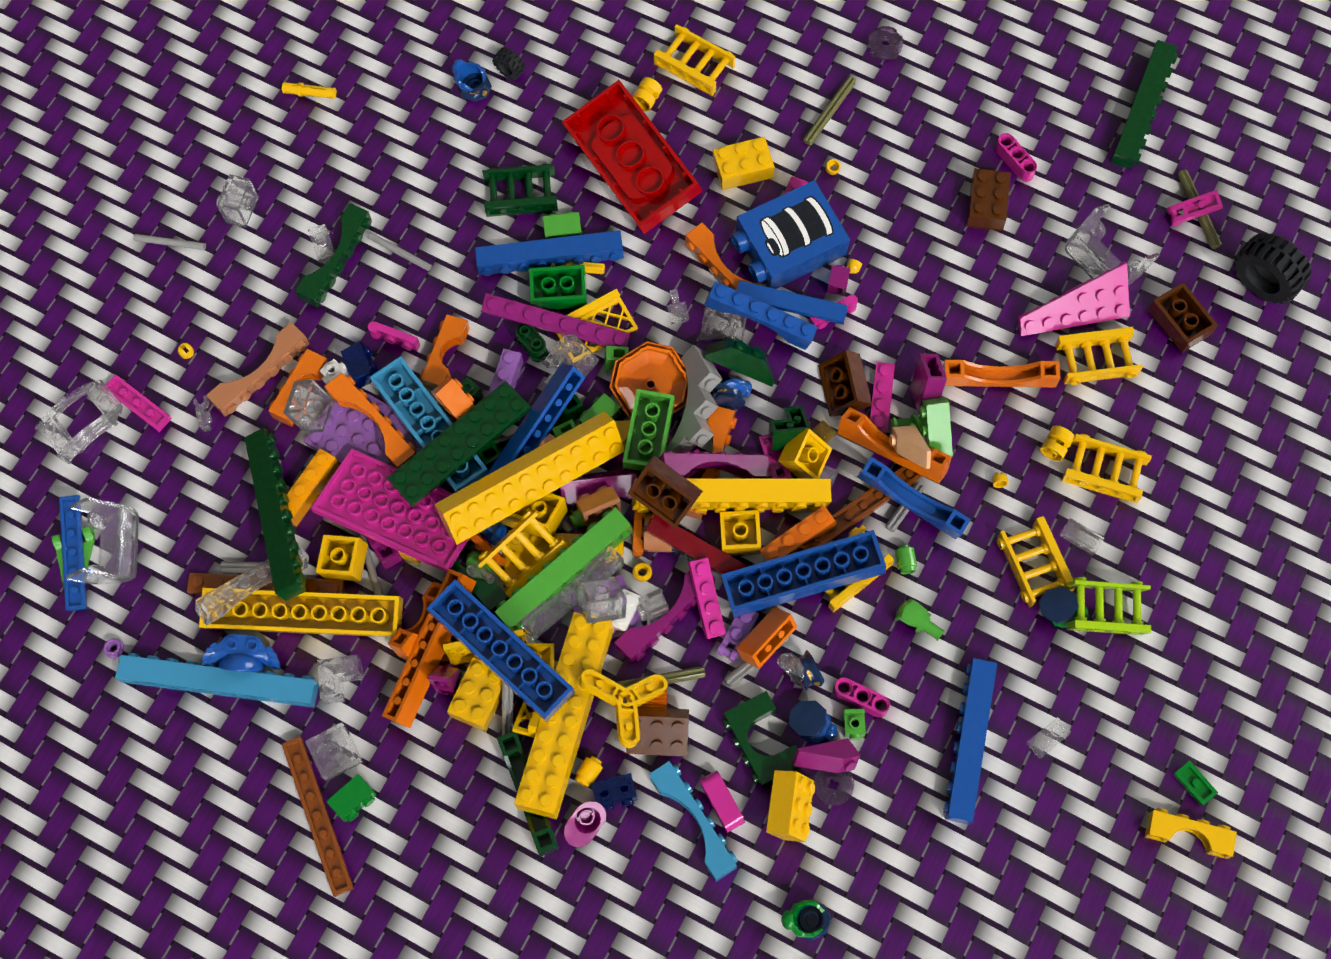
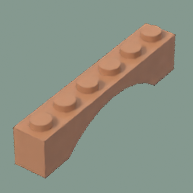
M290 322L277 333L270 355L258 369L241 379L220 383L206 397L225 417L228 414H232L242 402L247 401L251 397L252 393L262 388L267 380L276 376L283 366L291 363L299 352L301 353L307 348L309 342L306 336Z

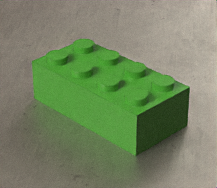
M641 389L636 390L623 457V468L643 471L654 456L659 458L662 453L666 452L675 395Z

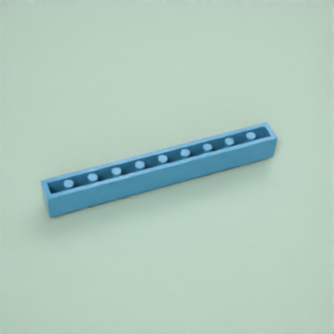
M128 653V656H120L115 678L121 683L311 708L315 707L319 684L310 676L295 678L293 674L283 673L280 676L275 675V672L263 671V673L228 671L220 669L212 663L203 666L198 665L194 661L180 663L179 660L167 658L166 661L159 660V657L150 655L147 658H142L135 653Z

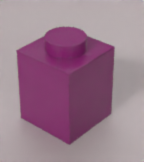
M832 265L827 293L846 295L850 268H846L843 265Z

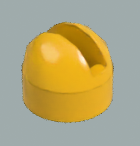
M831 159L826 164V171L830 175L837 174L841 168L840 162L836 159ZM833 165L836 166V168H834L833 170H830V168H831Z
M848 259L846 268H850V273L856 274L860 271L862 263L855 259Z
M182 343L178 346V353L183 359H189L193 356L194 349L190 344Z
M996 472L992 477L993 486L996 488H1002L1009 484L1008 477L1004 472L1000 474Z

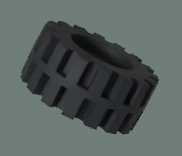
M502 47L492 60L496 69L511 80H517L526 68L520 56L506 47Z

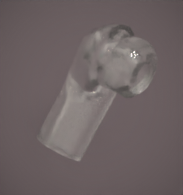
M470 564L466 568L468 576L472 578H483L488 584L493 583L495 580V576L484 566L479 568L478 565Z

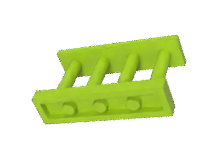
M1076 577L1074 581L1067 583V587H1077V603L1079 606L1075 620L1067 622V630L1132 635L1151 633V625H1144V622L1141 621V592L1150 590L1151 585H1143L1141 581H1133L1131 584L1087 581L1085 577ZM1085 588L1095 589L1096 618L1094 621H1087V617H1085ZM1104 589L1114 590V620L1112 622H1106V619H1104ZM1122 591H1133V621H1131V624L1125 623V620H1123Z

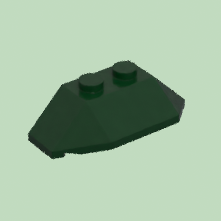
M732 338L724 339L705 347V359L772 387L774 385L772 369L766 354L761 349L750 347L743 341Z

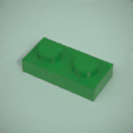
M1190 760L1173 774L1201 807L1218 794L1216 789Z

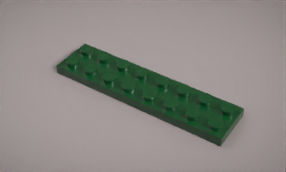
M504 381L388 476L387 480L413 508L531 410V406L507 381Z

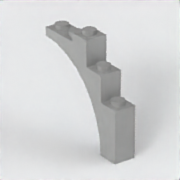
M695 345L681 358L688 379V394L680 425L666 448V451H673L674 453L691 452L696 445L702 448L714 435L706 419L718 408L710 392L722 381V377L712 361L704 358V351Z

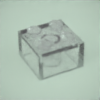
M229 174L228 179L223 184V191L221 196H218L216 204L226 223L246 228L259 197L250 179Z
M313 379L294 381L283 413L305 433L323 432L334 400Z
M614 576L576 581L575 602L587 623L617 620L626 617L627 597Z
M342 722L305 741L321 777L326 781L363 763L347 727Z

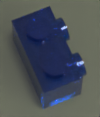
M359 341L340 351L349 376L355 381V385L362 388L370 384L371 380L369 377L379 371L377 364L371 358L373 353L368 345L365 346Z
M631 773L591 783L595 801L600 803L606 812L614 810V806L621 804L622 807L631 806L634 804V801L638 800Z

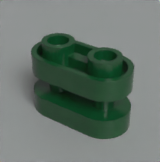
M519 325L516 329L519 346L532 361L543 362L548 356L545 340L532 326Z

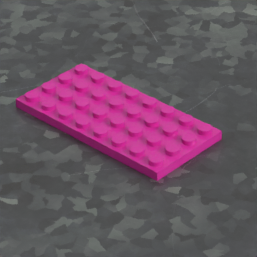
M351 449L311 507L312 512L447 573L469 540L468 538L457 545L448 535L434 505L454 493L437 487L412 508L387 480V477L395 472L397 468Z

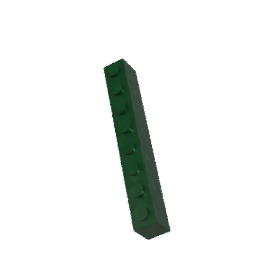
M1157 40L1113 155L1112 164L1130 170L1134 163L1138 164L1142 155L1139 153V150H1143L1147 139H1144V136L1149 135L1152 125L1149 123L1150 120L1154 121L1157 110L1154 109L1156 106L1159 107L1163 96H1160V93H1164L1168 82L1165 80L1170 78L1173 68L1170 66L1175 64L1178 54H1176L1178 46Z

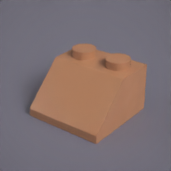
M612 486L600 487L595 493L581 495L578 498L579 500H576L577 508L585 526L603 519L602 515L609 509L613 510L616 507L621 512V501Z

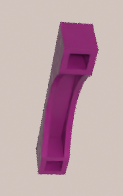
M666 451L658 458L683 477L690 472L700 469H718L729 472L740 479H769L772 477L768 455H760V453H752L750 455H743L741 452L726 454L725 452L691 454L689 451L682 453Z
M690 571L685 574L684 585L677 602L667 614L649 625L628 629L614 642L615 648L631 664L635 660L637 662L640 661L646 654L645 651L649 647L653 648L659 642V637L663 633L667 634L674 627L672 624L677 620H682L687 615V610L691 606L695 607L697 605Z

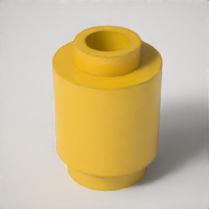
M591 756V758L586 757L576 772L575 780L587 788L590 784L593 785L603 769L601 766L602 762L594 756Z

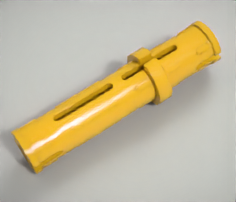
M283 82L282 84L284 94L336 99L337 95L336 88L305 85L301 82L298 84Z

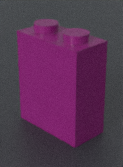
M938 354L919 355L910 386L918 413H920V407L923 406L922 400L942 397L947 377Z

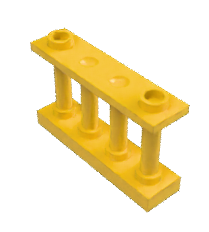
M676 24V39L666 52L656 50L654 53V64L713 96L716 92V78L726 65L731 68L735 67V56L730 51H725L690 32L686 27ZM682 41L691 45L680 60L671 57ZM697 49L705 53L695 68L685 65ZM711 57L720 61L710 76L700 73Z
M1133 327L1058 336L1055 343L1056 350L1065 351L1070 371L1064 379V384L1078 385L1088 381L1120 377L1134 378L1139 375L1143 366L1142 364L1133 365L1128 342L1134 335ZM1118 343L1121 345L1126 366H1114L1110 344ZM1100 345L1102 347L1107 369L1096 370L1092 346ZM1074 348L1084 349L1089 371H1077L1073 354Z
M1076 434L1072 441L1073 445L1078 446L1073 467L1066 469L1062 482L1137 504L1143 494V490L1137 487L1142 465L1147 466L1152 456L1141 450L1134 451L1096 440L1086 434ZM1086 448L1097 451L1091 474L1083 473L1080 470ZM1104 454L1116 457L1111 477L1108 480L1099 476ZM1123 459L1135 462L1129 485L1118 482Z
M536 508L525 512L521 517L523 519L489 551H483L478 557L479 568L487 564L506 583L505 594L509 598L512 597L511 594L515 589L524 587L528 583L527 579L535 573L537 575L542 570L544 564L550 560L552 561L563 548L568 546V542L563 536L559 539L554 538L535 519L538 516ZM528 524L549 543V548L545 552H540L521 532ZM514 537L534 556L535 561L530 566L528 564L525 565L506 545ZM500 550L520 570V575L516 579L514 577L511 578L492 559Z
M1044 516L1037 518L1033 528L1010 537H1007L1004 530L999 533L997 544L1000 550L1003 549L1021 588L1022 600L1024 603L1027 602L1029 608L1035 604V597L1043 595L1046 590L1063 586L1073 592L1076 587H1067V583L1074 580ZM1033 536L1039 537L1041 546L1015 555L1011 544ZM1042 553L1047 554L1050 560L1048 564L1023 572L1019 564L1020 561ZM1049 571L1056 573L1057 581L1031 590L1027 579Z
M864 525L860 528L855 527L849 532L848 537L864 533L866 527ZM890 554L885 557L883 556L886 570L894 562V558ZM878 576L845 585V590L841 593L835 592L834 589L825 591L830 597L828 607L834 613Z

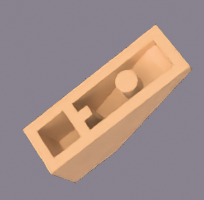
M916 426L892 427L889 442L896 453L925 469H930L931 450Z

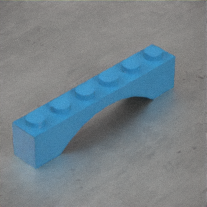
M670 761L651 772L649 778L660 795L681 804L697 821L705 842V866L717 882L737 869L736 862L738 860L732 851L728 852L724 845L727 843L721 833L717 835L713 827H715V824L710 816L705 817L701 811L704 807L699 799L694 800L690 794L693 790L688 782L685 781L683 783L679 777L682 774L677 765L674 764L672 766Z

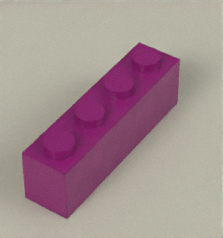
M624 469L583 474L560 487L561 497L565 498L568 506L576 505V500H579L578 498L581 495L587 493L591 495L600 487L612 486L619 498L632 499L627 493L635 479H637L636 470Z

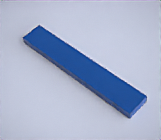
M740 280L737 291L779 310L844 325L848 305Z
M80 495L59 497L65 610L67 612L87 609L81 497Z

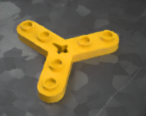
M592 669L583 671L579 678V684L584 690L615 707L618 740L626 748L635 747L640 740L637 707L662 695L668 686L667 680L659 674L651 675L627 688ZM624 698L628 699L627 703L623 702Z

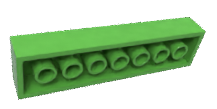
M616 507L613 510H607L602 515L603 519L598 523H592L583 536L578 535L568 549L563 548L553 562L550 560L544 564L543 570L538 575L535 573L527 579L528 583L524 587L515 589L509 600H503L496 606L497 610L495 613L511 631L521 630L633 533L631 524Z

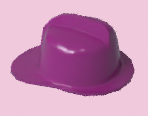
M588 801L578 805L564 827L565 840L574 847H583L591 842L606 821L605 808L595 801Z

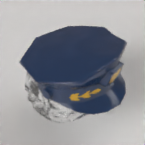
M808 650L805 651L803 656L798 658L792 653H783L777 659L778 665L790 676V681L795 683V688H805L807 691L811 685L820 687L823 685L824 678Z

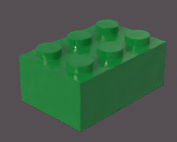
M585 265L529 268L531 306L544 310L576 309L587 305Z

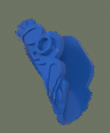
M227 635L220 643L214 642L211 644L202 657V665L219 661L218 667L228 671L258 672L263 670L264 664L267 667L278 670L281 667L280 661L270 646L264 647L262 641L252 635Z

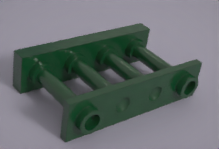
M554 164L482 170L484 182H489L490 201L484 202L487 217L558 211L557 197L551 196L550 177L556 176ZM543 177L544 196L533 197L532 178ZM525 179L526 198L515 199L514 180ZM496 181H507V200H497Z

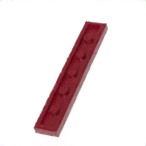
M653 513L644 530L695 560L708 557L710 568L720 574L749 567L679 526L675 529L655 513Z

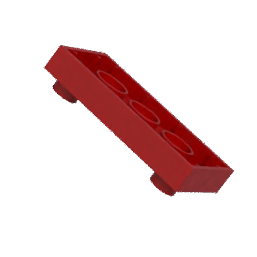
M620 80L613 83L562 121L571 137L643 234H646L703 192L699 183Z

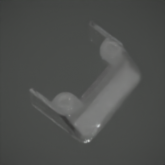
M1109 204L1096 207L1065 243L1066 253L1092 279L1122 263L1100 241L1106 233V228L1100 219L1110 209L1111 206ZM1158 253L1146 256L1142 261L1131 260L1127 263L1128 286L1160 256Z
M86 497L72 504L70 509L87 512L89 525L94 529L101 530L99 565L82 568L66 575V579L94 585L125 583L133 580L136 577L138 512L129 506Z

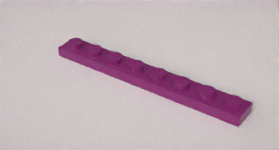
M487 293L485 294L481 309L482 313L604 347H627L630 333Z

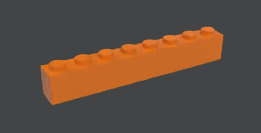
M448 569L436 598L454 580H457L470 593H472L476 581L462 573ZM429 613L382 714L383 717L408 728H411L430 686L428 677L439 666L444 655L443 644L449 643L452 634Z

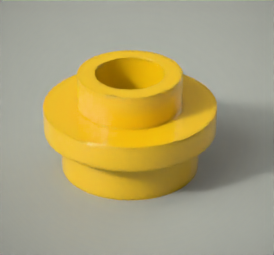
M642 562L634 566L633 577L637 581L645 582L651 578L652 569L647 563ZM644 570L646 574L642 576L639 574V571Z

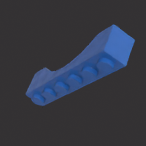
M717 281L712 285L704 303L705 306L721 313L734 314L756 321L778 333L788 343L804 350L812 343L817 330V326Z
M873 457L866 461L857 478L954 539L963 534L971 520L959 511L915 490L894 474L886 465Z

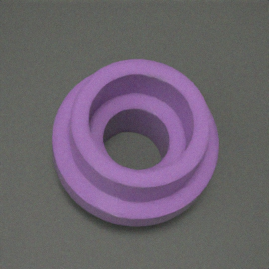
M116 638L108 640L104 645V653L109 658H117L124 651L123 642ZM117 646V650L112 652V648Z

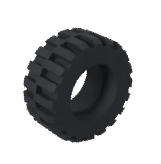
M1260 233L1250 238L1234 258V270H1236V275L1240 278V282L1258 298L1261 297L1267 302L1272 301L1274 304L1288 303L1310 281V263H1308L1306 255L1302 254L1301 249L1295 247L1291 241L1289 242L1285 240L1286 238L1279 237L1274 233Z

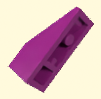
M439 665L429 675L428 680L437 693L454 696L459 687L462 673L456 665Z
M845 738L798 748L792 764L796 767L833 773L849 772L855 770L861 755L851 741Z

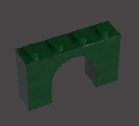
M767 691L724 712V719L722 720L726 730H731L734 736L731 739L736 749H741L743 753L741 758L745 766H750L753 772L751 777L756 785L759 784L761 788L773 783L774 770L796 771L802 768L792 764L798 749L796 744L772 756L757 753L749 744L748 732L755 723L776 712V707Z

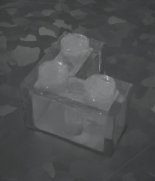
M358 655L317 660L320 700L324 704L345 702L343 682L363 680L361 659Z

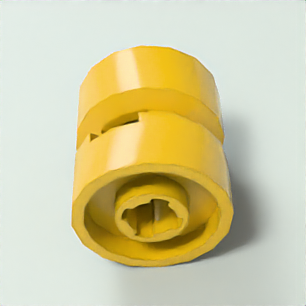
M644 77L638 86L639 89H636L632 97L643 111H650L655 100L662 92V86L656 80Z
M1055 425L1052 426L1047 436L1048 439H1045L1040 451L1045 457L1060 462L1063 461L1068 451L1067 448L1070 447L1075 437L1068 429Z

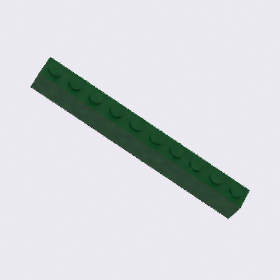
M262 428L244 438L274 591L276 595L287 601L306 592V578L302 573L301 567L303 563L298 554L299 545L295 539L296 530L291 520L293 515L289 510L288 503L290 501L285 491L286 483L282 477L283 468L279 463L280 454L276 448L277 439L273 433H269L265 428Z

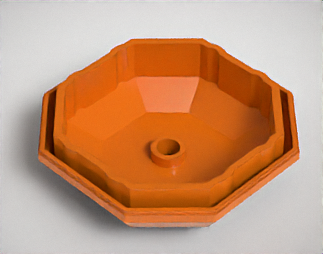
M646 341L615 361L609 388L631 420L637 389L675 395L674 414L686 406L688 379L685 366L673 347ZM649 381H652L654 383L653 388H649L647 386V383Z

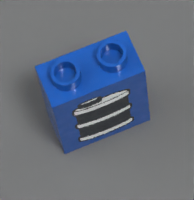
M815 180L737 216L735 232L731 233V240L737 252L741 254L746 251L752 261L748 264V269L755 283L764 282L766 287L774 289L846 256L850 243V238Z

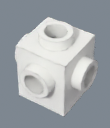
M333 359L327 362L320 370L324 376L321 379L325 384H328L341 372L347 377L349 375L347 371L349 370L342 362L338 363Z

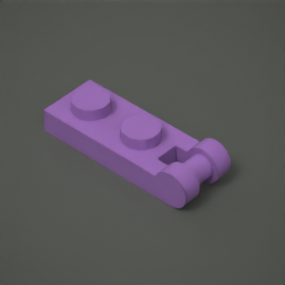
M752 612L735 617L716 654L720 656L725 655L729 657L730 661L735 662L739 655L736 647L751 632L759 614ZM728 644L735 647L733 651L727 648Z

